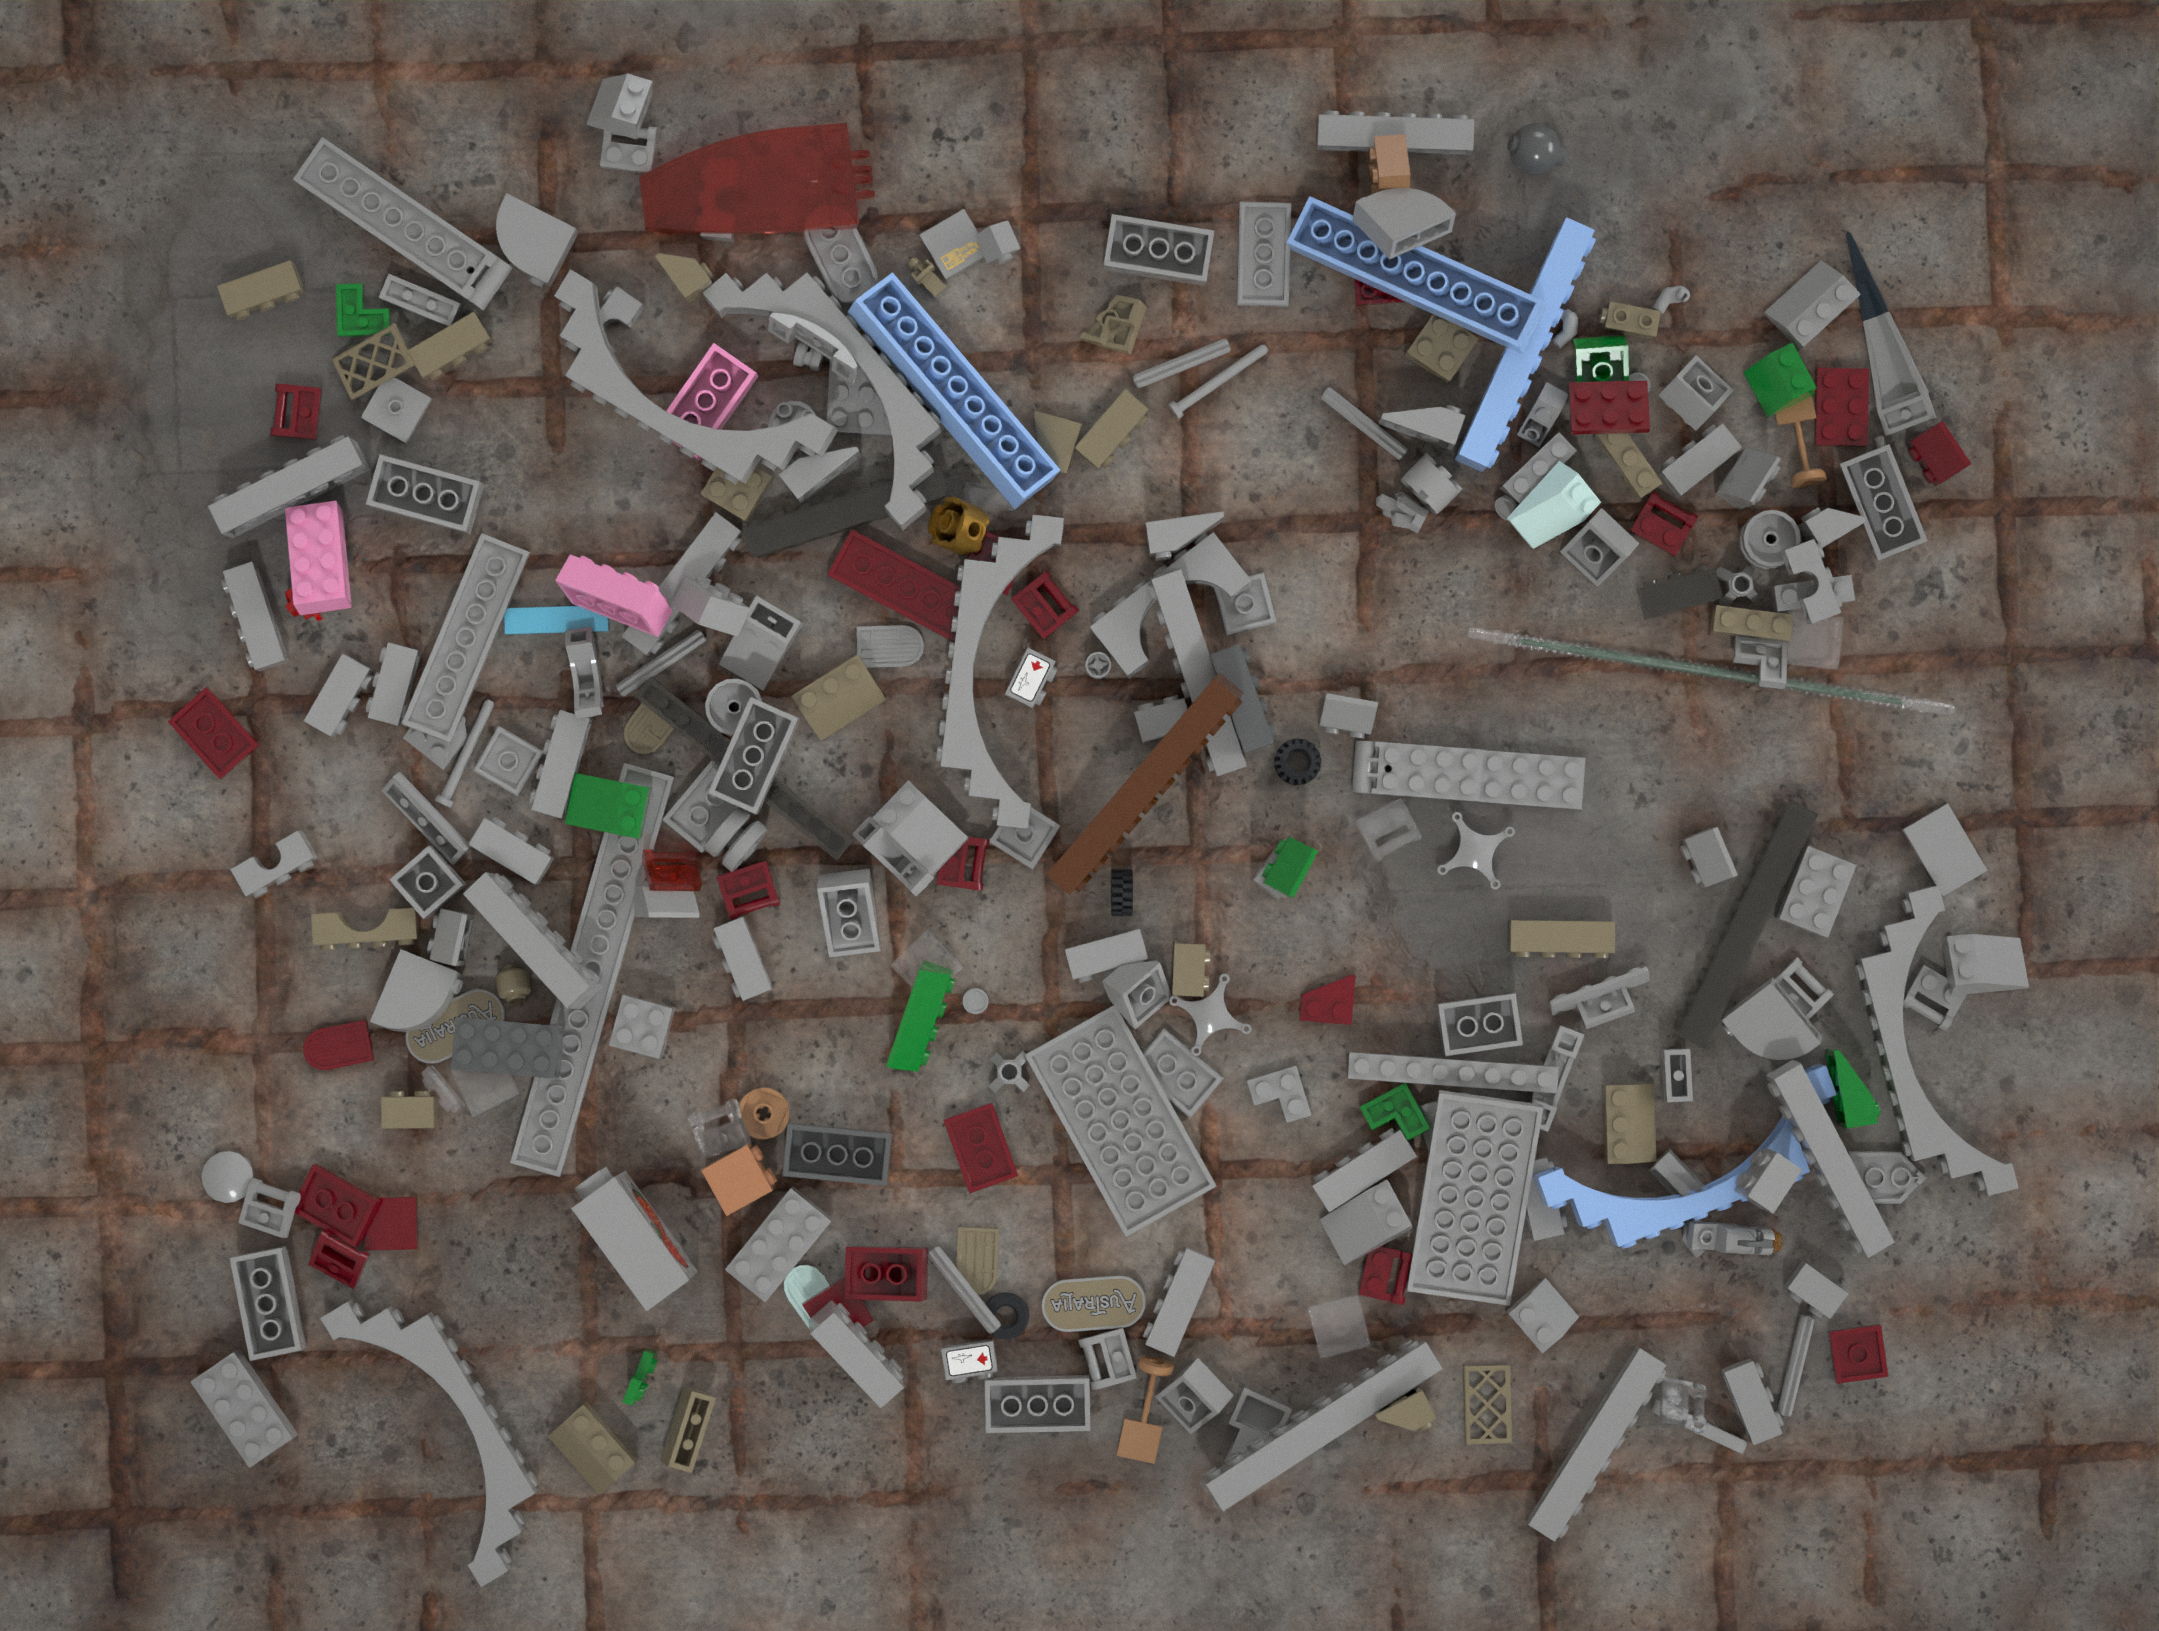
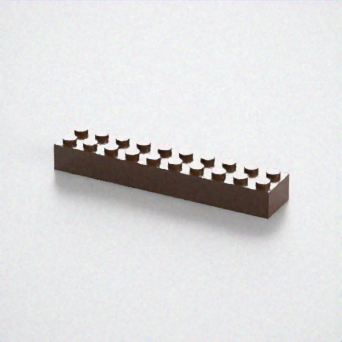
M1219 673L1046 875L1067 894L1070 895L1074 890L1079 893L1092 878L1089 874L1091 870L1096 873L1109 858L1105 854L1108 851L1113 854L1126 839L1122 834L1124 832L1130 834L1142 820L1139 814L1142 812L1146 815L1159 800L1156 797L1158 792L1163 795L1175 782L1172 776L1175 773L1180 776L1193 761L1189 756L1192 753L1197 756L1209 742L1206 736L1208 734L1214 736L1226 722L1223 719L1224 715L1231 716L1243 703L1239 699L1243 692L1224 675Z

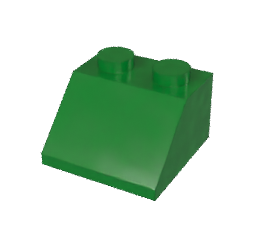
M1793 343L1768 354L1743 372L1767 418L1813 396L1817 388Z
M1287 837L1286 841L1280 840L1274 851L1278 855L1273 864L1268 862L1261 876L1265 878L1263 884L1289 898H1294L1318 851L1291 837Z

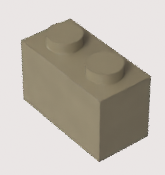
M1174 943L1172 995L1204 997V991H1209V976H1204L1205 965H1210V950H1205V944Z
M389 1091L388 1096L381 1097V1129L437 1127V1096H430V1091H414V1096H404V1091Z

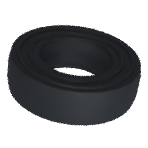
M1009 1292L999 1293L991 1297L985 1304L995 1317L997 1310L1002 1306H1009L1016 1313V1320L1012 1325H1001L995 1332L990 1333L992 1336L1002 1340H1010L1021 1335L1026 1329L1029 1322V1310L1024 1300L1018 1295Z

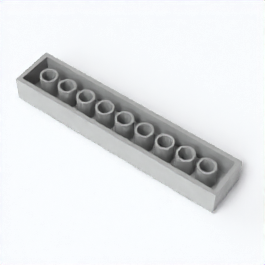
M1411 1339L1404 1342L1398 1347L1399 1352L1390 1355V1353L1386 1354L1376 1361L1378 1363L1376 1367L1371 1369L1367 1367L1355 1375L1357 1379L1353 1382L1347 1383L1345 1381L1333 1389L1334 1394L1329 1397L1324 1395L1311 1403L1313 1407L1308 1411L1300 1410L1290 1417L1291 1422L1283 1426L1281 1424L1276 1425L1268 1431V1437L1262 1440L1257 1438L1246 1445L1247 1450L1243 1453L1238 1454L1235 1452L1224 1459L1226 1464L1220 1468L1214 1466L1202 1474L1204 1478L1199 1483L1213 1506L1218 1510L1225 1511L1442 1370L1428 1344L1417 1340L1412 1341Z

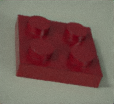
M1880 1324L1828 1331L1836 1384L1889 1377L1882 1326Z

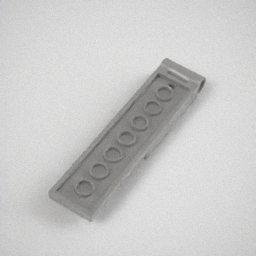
M323 137L293 178L296 183L483 311L513 269L509 264ZM470 269H474L472 274H469Z
M1355 741L1352 793L1582 810L1585 758ZM1386 765L1390 766V772L1385 771Z

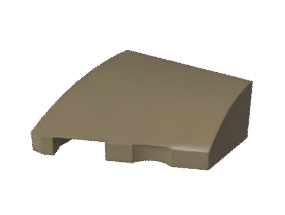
M1116 295L1109 303V307L1095 318L1097 322L1087 333L1083 332L1080 339L1106 349L1131 355L1147 307L1139 299Z
M1034 411L1033 416L1038 444L1059 467V473L1067 475L1082 424Z

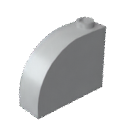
M1391 188L1356 201L1353 221L1389 259H1392L1452 232L1456 213L1441 199L1427 192L1411 188Z
M507 193L497 214V237L506 257L518 270L530 277L529 282L541 288L544 284L551 287L579 233L577 229Z
M400 949L370 1022L398 1032L416 1031L431 1025L445 1013L454 995L460 992L463 985V980H461L463 975Z
M1773 977L1724 1013L1722 1018V1026L1731 1037L1734 1035L1748 1050L1767 1059L1789 1060L1800 1057L1821 1044L1822 1040L1820 1033Z

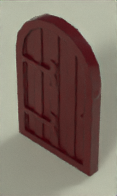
M363 1020L328 1028L323 1027L312 1032L306 1038L303 1045V1054L306 1061L312 1067L319 1070H333L334 1068L374 1061L367 1021Z

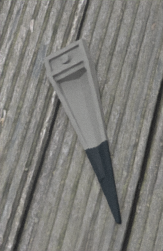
M1847 231L1846 238L1857 291L1861 294L1859 296V303L1871 366L1876 407L1885 435L1888 436L1937 417L1928 394L1929 391L1852 234Z

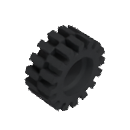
M1295 738L1286 741L1279 747L1274 757V767L1278 773L1277 775L1284 782L1292 785H1304L1317 776L1322 760L1319 750H1317L1313 743L1306 739ZM1294 752H1302L1308 759L1306 769L1301 772H1294L1288 766V758Z
M1112 869L1111 916H1132L1133 869Z

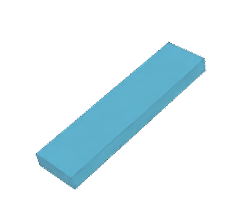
M579 606L508 608L504 616L505 635L565 633L566 630L591 627L592 632H609V618Z

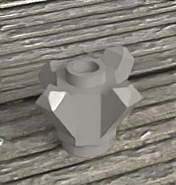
M1747 565L1742 572L1732 573L1719 567L1714 575L1725 582L1726 593L1718 603L1728 607L1737 597H1745L1754 604L1759 597L1753 589L1752 576L1755 570Z
M1024 1051L1015 1059L1004 1060L997 1052L992 1056L990 1060L997 1066L998 1077L988 1087L994 1093L1004 1084H1015L1023 1092L1030 1086L1021 1077V1066L1027 1061Z

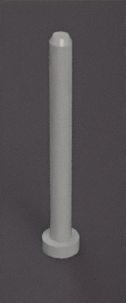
M1265 345L1258 346L1178 403L1175 401L1169 403L1168 406L1177 419H1180L1184 416V410L1265 355L1268 351Z
M488 699L484 701L441 796H436L435 801L450 808L452 807L454 802L450 800L494 707L493 701Z

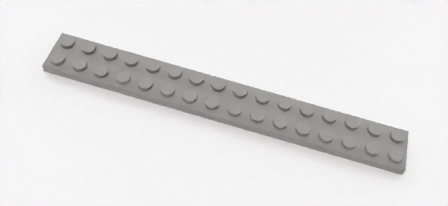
M626 763L623 765L619 782L652 788L642 839L604 832L571 950H574L582 958L581 964L586 970L591 969L600 978L598 983L603 988L581 1009L566 1008L557 998L550 1025L565 1027L560 1079L534 1077L510 1161L512 1164L557 1177L562 1176L635 920V886H643V881H646L675 777Z

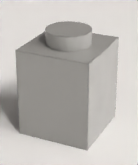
M1008 221L990 225L975 235L987 264L996 261L999 264L1006 263L1013 259V253L1021 249Z

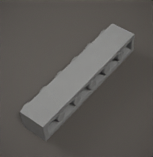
M1324 111L1323 114H1319L1317 119L1316 150L1369 152V147H1374V136L1405 134L1408 153L1471 155L1474 146V119H1468L1467 115H1453V118L1449 119L1442 118L1440 114H1428L1427 118H1417L1414 113H1403L1401 117H1391V114L1387 112L1375 113V116H1365L1364 112L1359 111L1349 112V115H1339L1338 111Z
M715 513L659 586V592L667 599V603L673 611L659 637L630 626L623 633L622 637L647 656H650L651 653L657 654L664 644L662 641L663 637L667 632L672 634L680 623L677 619L682 612L674 607L672 603L684 577L695 580L697 576L711 583L709 577L714 570L719 572L727 562V559L724 557L730 550L734 552L743 540L740 538L743 533L718 513Z

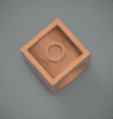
M751 1142L701 1170L726 1216L776 1188L774 1183L777 1182L773 1171L771 1168H765L762 1163L765 1157L758 1145L753 1146Z

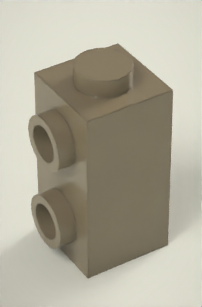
M1609 302L1607 307L1601 310L1599 323H1603L1602 331L1654 340L1657 336L1661 311Z

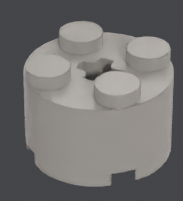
M1425 453L1403 476L1401 482L1412 494H1415L1420 499V502L1436 515L1463 489L1453 479L1449 480L1452 475L1443 466L1435 467L1437 463Z

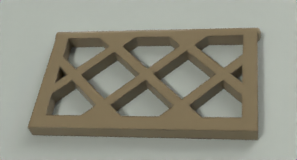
M395 323L332 359L351 400L359 398L415 366ZM392 332L395 338L393 347L382 343L383 336ZM370 343L375 345L371 359L360 355L361 349ZM380 347L391 351L388 365L377 361ZM397 353L403 355L406 364L399 368L393 367ZM348 356L353 357L350 371L344 369L340 362ZM359 359L370 363L366 377L355 373ZM375 365L387 369L385 376L376 381L372 379ZM354 378L365 381L364 387L357 392L352 387Z
M1463 1365L1465 1445L1512 1443L1510 1365ZM1505 1370V1383L1500 1388L1490 1376L1495 1371ZM1469 1371H1478L1483 1376L1474 1388L1469 1385ZM1487 1380L1498 1390L1488 1401L1477 1392ZM1473 1394L1484 1403L1475 1415L1470 1412L1469 1399ZM1500 1394L1505 1397L1506 1410L1502 1415L1491 1406V1403ZM1487 1408L1498 1417L1488 1429L1477 1419ZM1474 1421L1485 1431L1480 1438H1470V1426ZM1501 1421L1506 1424V1438H1497L1492 1433L1493 1429Z

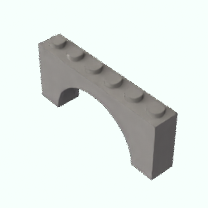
M1214 532L1209 536L1207 533L1203 534L1194 542L1196 544L1195 547L1189 551L1186 549L1182 550L1174 557L1175 562L1169 567L1163 565L1153 573L1154 576L1180 568L1186 585L1204 584L1218 588L1231 600L1252 585L1250 578ZM1145 580L1133 588L1135 593L1127 599L1125 596L1121 597L1112 605L1114 609L1107 614L1104 612L1100 613L1091 621L1093 623L1090 626L1091 631L1128 679L1149 664V660L1141 646V628L1148 610L1157 600L1151 599L1147 585L1152 584L1151 580L1148 583Z

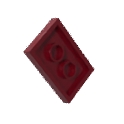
M1817 367L1815 375V386L1817 388L1815 390L1816 419L1814 446L1867 447L1869 369Z
M1647 380L1569 382L1571 435L1649 433L1650 418Z
M208 687L204 688L168 721L220 780L260 746Z
M993 1102L943 1120L969 1194L1018 1177Z
M312 1164L299 1191L301 1198L294 1213L323 1230L331 1232L332 1235L352 1247H359L381 1201L322 1166Z

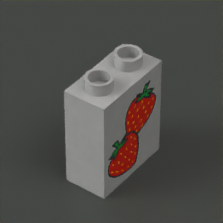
M605 1167L574 1188L582 1201L571 1209L646 1312L699 1272L626 1171L613 1177L607 1167Z

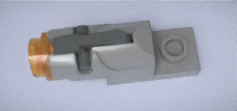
M1690 1221L1687 1247L1690 1249L1716 1250L1721 1253L1772 1255L1781 1250L1782 1236L1780 1232L1772 1228L1741 1226L1736 1223Z

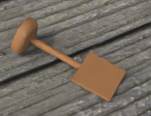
M1811 396L1775 414L1778 426L1794 423L1803 471L1795 473L1790 478L1792 488L1811 487L1827 480L1824 470L1809 468L1800 424L1801 421L1816 419Z
M1155 1356L1139 1357L1138 1367L1140 1370L1151 1374L1141 1421L1124 1418L1116 1456L1155 1464L1163 1426L1147 1423L1157 1376H1169L1174 1371L1175 1365L1169 1360Z

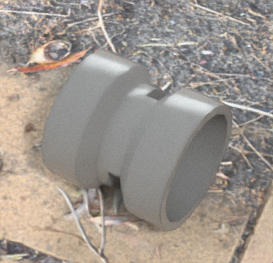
M799 341L793 365L799 367L806 365L811 370L819 372L824 355Z
M1095 652L1088 656L1085 664L1087 674L1094 679L1106 677L1111 670L1109 657L1102 652Z

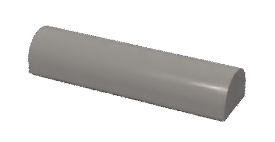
M401 772L394 775L381 790L452 865L462 859L472 848Z

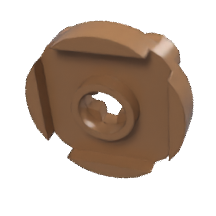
M768 1087L757 1088L742 1098L738 1107V1119L743 1130L749 1136L760 1140L773 1138L783 1132L788 1125L790 1119L789 1103L775 1089ZM767 1106L771 1117H766L762 1121L759 1119L760 1114L757 1113V1110Z

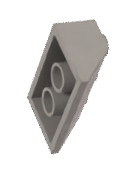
M1821 260L1770 306L1764 314L1799 351L1861 294L1844 275Z

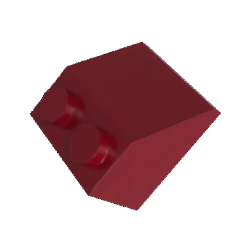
M1943 421L1907 443L1909 456L1914 462H1919L1923 468V477L1929 484L1933 483L1934 486L1943 483L1971 465V462Z

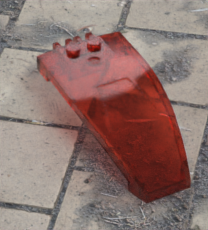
M847 123L771 129L729 138L704 146L666 162L640 176L639 183L645 230L672 236V233L755 234L821 229H855L859 225L856 200L874 198L875 193L873 190L855 191V185L869 184L873 182V176H854L870 173L872 168L870 165L852 166V160L865 159L870 156V151H850Z

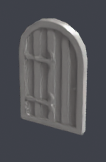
M911 626L856 627L857 654L866 668H902L913 665L919 661L923 654V637Z

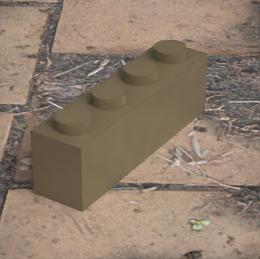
M1508 920V951L1515 952L1514 957H1530V952H1540V957H1556V952H1566V957L1582 958V953H1592V958H1608V953H1615V922Z

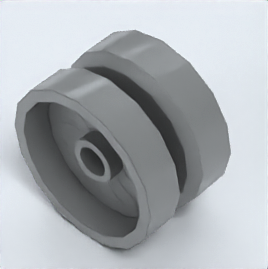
M1777 510L1763 511L1748 519L1741 528L1738 537L1739 551L1744 560L1753 567L1763 570L1775 569L1785 564L1780 551L1801 542L1800 530L1794 519L1786 513ZM1767 535H1770L1769 539H1773L1772 544L1766 541Z
M726 679L716 684L709 692L705 703L706 716L711 725L721 733L730 736L734 735L750 697L762 702L758 690L749 682L740 679ZM733 702L739 705L737 712H731L729 709V705Z
M740 807L730 814L704 847L713 857L721 855L729 848L722 858V864L731 872L736 870L743 861L750 857L768 831V828L759 821L753 822L744 830L751 814Z

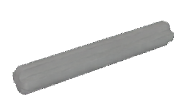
M1222 339L1142 371L1133 376L1134 384L1137 388H1142L1230 352V345L1227 339Z
M1327 388L1321 396L1324 402L1398 460L1403 458L1408 450L1403 444L1332 388Z
M694 631L616 684L618 692L622 696H626L706 642V637L702 631Z
M940 1247L933 1248L928 1253V1257L987 1332H995L1001 1326L1000 1322Z
M1809 1315L1800 1316L1777 1408L1780 1415L1787 1417L1792 1415L1815 1319Z

